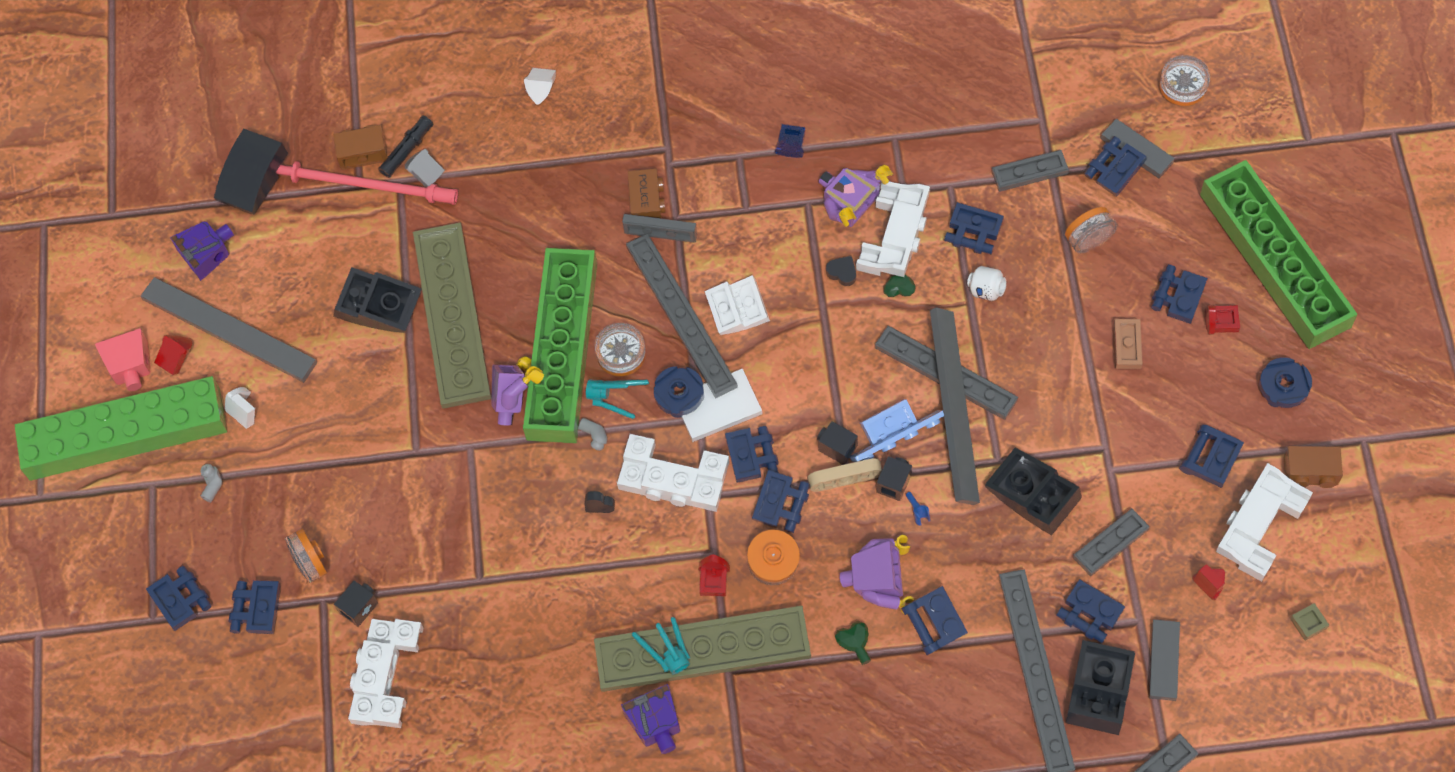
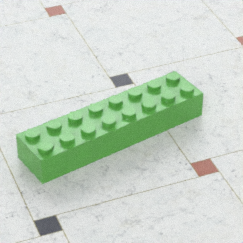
M1247 160L1204 180L1200 196L1308 349L1352 328L1357 317L1356 311Z
M546 248L531 360V366L542 370L544 377L539 384H535L532 381H529L523 424L527 441L577 443L597 273L595 250Z
M211 376L15 424L20 469L32 481L227 433V426L220 388L214 377Z

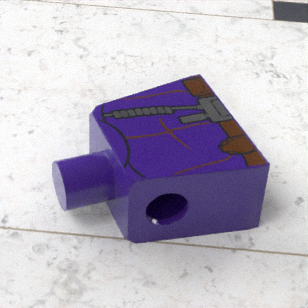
M203 221L170 237L176 250L201 281L228 257L229 253L224 242L232 238L234 234L227 224L214 231L207 222Z
M668 684L621 705L624 716L646 747L657 743L662 754L669 753L676 748L672 736L679 733L680 728Z

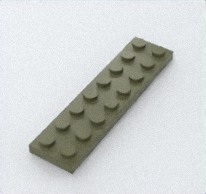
M461 222L414 231L413 236L441 407L444 409L491 399Z
M803 606L678 625L686 651L690 656V665L674 675L671 674L670 670L664 672L661 665L637 642L632 633L594 639L601 692L811 659ZM673 626L664 627L663 629L673 647L677 646L679 649ZM657 629L636 632L665 659L663 654L668 648Z

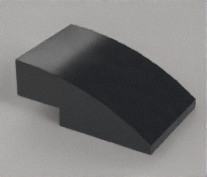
M243 128L224 163L216 186L214 199L254 215L279 178L276 171L288 155L283 143Z
M351 267L335 306L333 317L374 329L405 333L422 288L378 272L372 275Z
M1016 447L985 484V487L1009 508L1051 536L1082 498L1079 486L1060 477L1056 469Z
M1082 640L1066 718L1067 724L1115 735L1120 734L1135 651Z

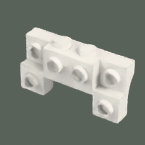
M888 182L884 185L881 183V191L876 199V208L891 211V215L882 241V247L863 242L862 252L856 263L857 271L878 276L881 275V272L901 277L905 276L913 252L917 253L919 249L920 238H917L919 231L923 232L925 229L927 217H923V213L929 197L930 186L922 184L906 185Z
M633 434L629 435L623 455L624 462L617 482L619 490L645 495L646 498L653 501H660L662 499L680 507L689 505L717 512L729 465V456L704 451L699 469L653 459L652 456L656 446L655 439Z
M1267 463L1251 492L1246 490L1241 497L1239 504L1242 507L1239 512L1235 510L1232 512L1226 523L1230 527L1216 552L1239 564L1238 569L1262 582L1276 555L1258 544L1279 509L1298 519L1313 492L1295 483L1279 469Z
M395 619V622L371 620L367 641L364 640L363 647L359 648L357 652V672L352 674L350 688L354 693L348 718L351 724L401 728V713L403 707L406 708L407 702L404 698L390 696L399 657L398 650L418 652L419 646L417 642L419 633H423L424 629L421 622Z

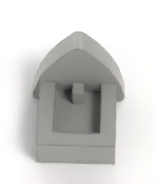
M423 149L407 160L405 169L427 188L445 170L428 154L429 151Z

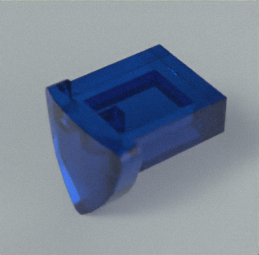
M782 124L774 153L793 158L803 157L804 150L802 147L806 133L805 127Z

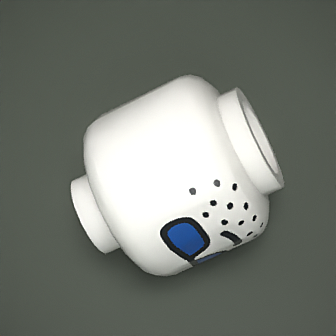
M979 266L974 273H970L967 284L974 297L994 301L1004 294L1006 278L1003 277L1002 272L998 269Z

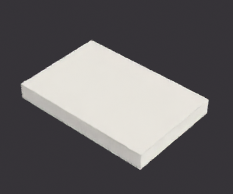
M743 369L731 373L737 382L738 388L716 399L707 383L703 384L704 400L695 411L681 417L692 442L762 415V409Z

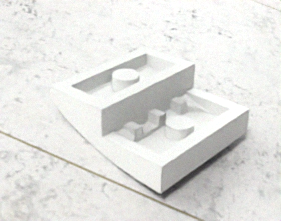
M753 275L730 285L728 282H725L705 291L720 335L739 332L770 321Z

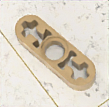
M867 459L815 471L808 475L807 478L810 490L819 492L878 478L882 468L879 459Z

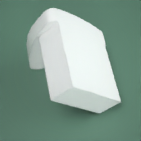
M532 68L528 77L524 79L526 91L535 104L539 105L548 96L556 79V70Z
M239 387L227 393L225 411L247 429L254 424L255 408L246 401L251 392L245 387Z

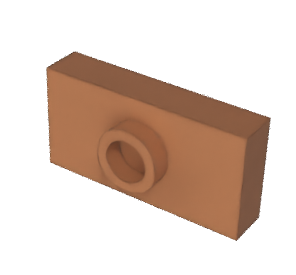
M1115 319L1116 369H1141L1143 364L1140 319Z

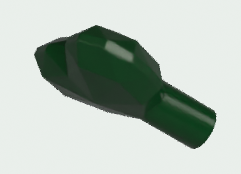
M905 273L904 277L892 276L883 288L884 294L888 297H895L897 295L905 297L915 293L916 286L911 277Z
M856 621L849 628L837 630L835 635L837 644L848 651L855 652L861 665L871 661L865 649L869 636L868 627L865 623Z

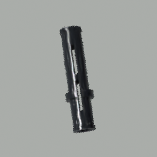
M422 115L417 123L404 133L405 137L378 168L379 172L383 176L391 178L410 152L422 143L421 139L433 127V122Z

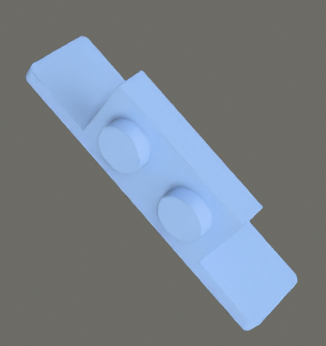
M904 399L860 422L871 446L850 456L851 461L858 462L873 459V453L880 449L883 452L888 451L896 446L895 442L903 437L905 440L911 439L919 434L918 429L924 426L928 429L939 424V418L944 416L943 410H937L917 421L907 400Z

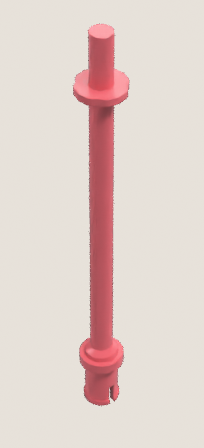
M298 161L293 163V167L280 165L276 171L277 174L291 176L293 183H297L299 178L421 196L425 197L429 203L437 201L455 205L458 199L457 189L441 188L437 184H431L425 188L301 168V164Z

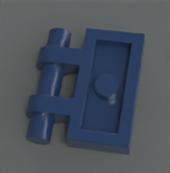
M1113 136L1109 142L1102 146V151L1097 158L1089 162V168L1085 171L1084 175L1092 179L1096 173L1101 174L1097 179V184L1117 197L1145 163L1147 157L1128 143L1119 150L1117 147L1121 140ZM1110 156L1114 157L1108 167L1103 165Z
M957 202L949 228L956 229L957 233L947 232L944 241L952 243L957 248L963 246L973 249L978 254L983 252L992 255L994 245L985 242L987 238L997 240L1004 216ZM967 232L970 234L977 235L979 237L977 240H974L964 236Z
M1167 265L1165 271L1160 275L1159 288L1154 291L1152 296L1153 304L1151 308L1154 311H1161L1162 306L1169 307L1168 317L1191 324L1208 278L1185 270L1181 278H1178L1174 275L1176 267ZM1169 287L1177 289L1174 297L1167 294Z
M767 426L759 427V436L754 437L751 435L750 428L725 433L736 483L761 478L760 468L763 467L779 473L777 468L779 464L778 457L774 454L772 447L774 443L773 437L769 434ZM755 447H762L764 456L757 457Z
M768 470L752 520L777 528L781 518L787 521L784 530L794 533L796 525L800 524L802 518L800 513L804 502L807 503L809 497L807 492L810 484L800 481L798 490L790 488L793 481L792 477ZM787 497L794 499L791 511L783 510Z
M181 566L176 570L179 578L175 581H172L167 574L146 588L174 631L197 617L192 610L196 605H199L202 611H207L212 607L208 600V594L204 589H200L196 583L197 578L185 566ZM183 588H187L191 593L186 599L180 592Z
M1079 579L1065 602L1073 610L1069 612L1061 607L1056 616L1064 620V624L1070 628L1074 626L1084 632L1085 637L1090 640L1094 638L1103 643L1108 634L1099 630L1100 627L1103 626L1111 631L1123 613L1125 606ZM1082 613L1083 615L1092 619L1094 622L1092 624H1089L1088 622L1079 618V616Z
M253 580L252 590H246L247 582L237 581L236 590L232 593V600L234 601L233 611L229 613L228 620L231 623V633H240L241 624L247 623L246 631L248 633L274 634L281 587L279 581ZM250 601L249 611L243 612L244 602Z

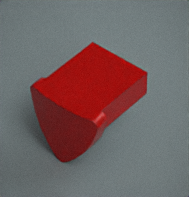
M1207 305L1205 310L1207 333L1210 335L1214 333L1239 332L1238 305Z
M164 335L154 363L172 375L179 374L185 357L192 347V340L182 336Z
M709 555L699 563L698 570L701 571L700 596H726L727 572H730V565L725 559L717 555Z
M1206 564L1198 573L1194 574L1192 579L1212 600H1216L1225 585V570L1211 569Z

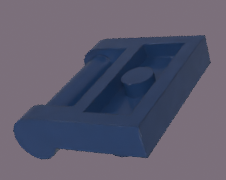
M1202 424L1197 431L1198 437L1187 459L1182 461L1179 469L1187 475H1194L1222 488L1244 442ZM1207 440H1214L1215 443L1203 467L1197 465L1196 462Z
M943 586L901 608L904 615H908L924 644L923 650L926 655L968 633ZM921 606L939 637L936 641H933L916 610Z

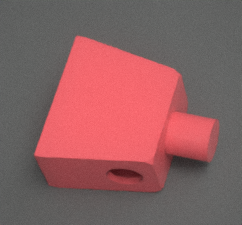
M140 328L95 344L109 374L117 385L125 383L128 391H136L142 387L140 378L150 374L148 341Z

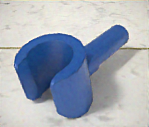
M911 492L906 493V497L914 509L915 523L921 525L920 518H927L930 522L929 508L925 505H920Z

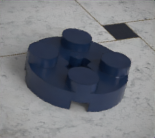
M1277 358L1270 361L1266 368L1263 369L1259 379V388L1270 406L1292 408L1306 401L1312 387V377L1309 370L1303 364L1300 366L1291 358ZM1282 378H1285L1287 382H1292L1289 387L1280 385Z
M675 366L665 369L658 375L655 381L654 398L656 404L662 411L671 414L675 418H680L695 411L704 400V387L700 375L688 367L684 369ZM678 387L681 389L684 387L685 389L682 395H674V388Z

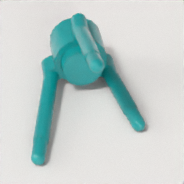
M588 380L586 399L593 400V406H600L634 419V414L603 402V399H608L610 389L648 385L649 381Z
M671 617V623L679 649L677 646L673 647L661 624H656V628L668 648L663 654L665 659L642 637L633 632L632 636L661 665L664 672L670 670L671 674L674 675L690 665V656L686 651L675 617Z

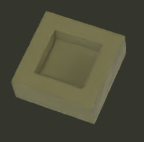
M1315 603L1293 614L1290 618L1305 641L1329 627V623Z

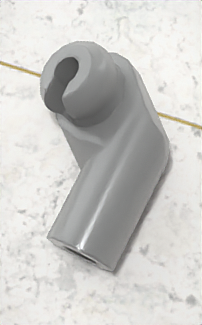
M582 418L578 429L591 435L593 439L591 447L593 449L603 450L604 444H607L608 441L604 428L597 423Z
M205 464L202 466L200 473L204 476L207 486L200 497L211 503L222 486V478L215 466Z

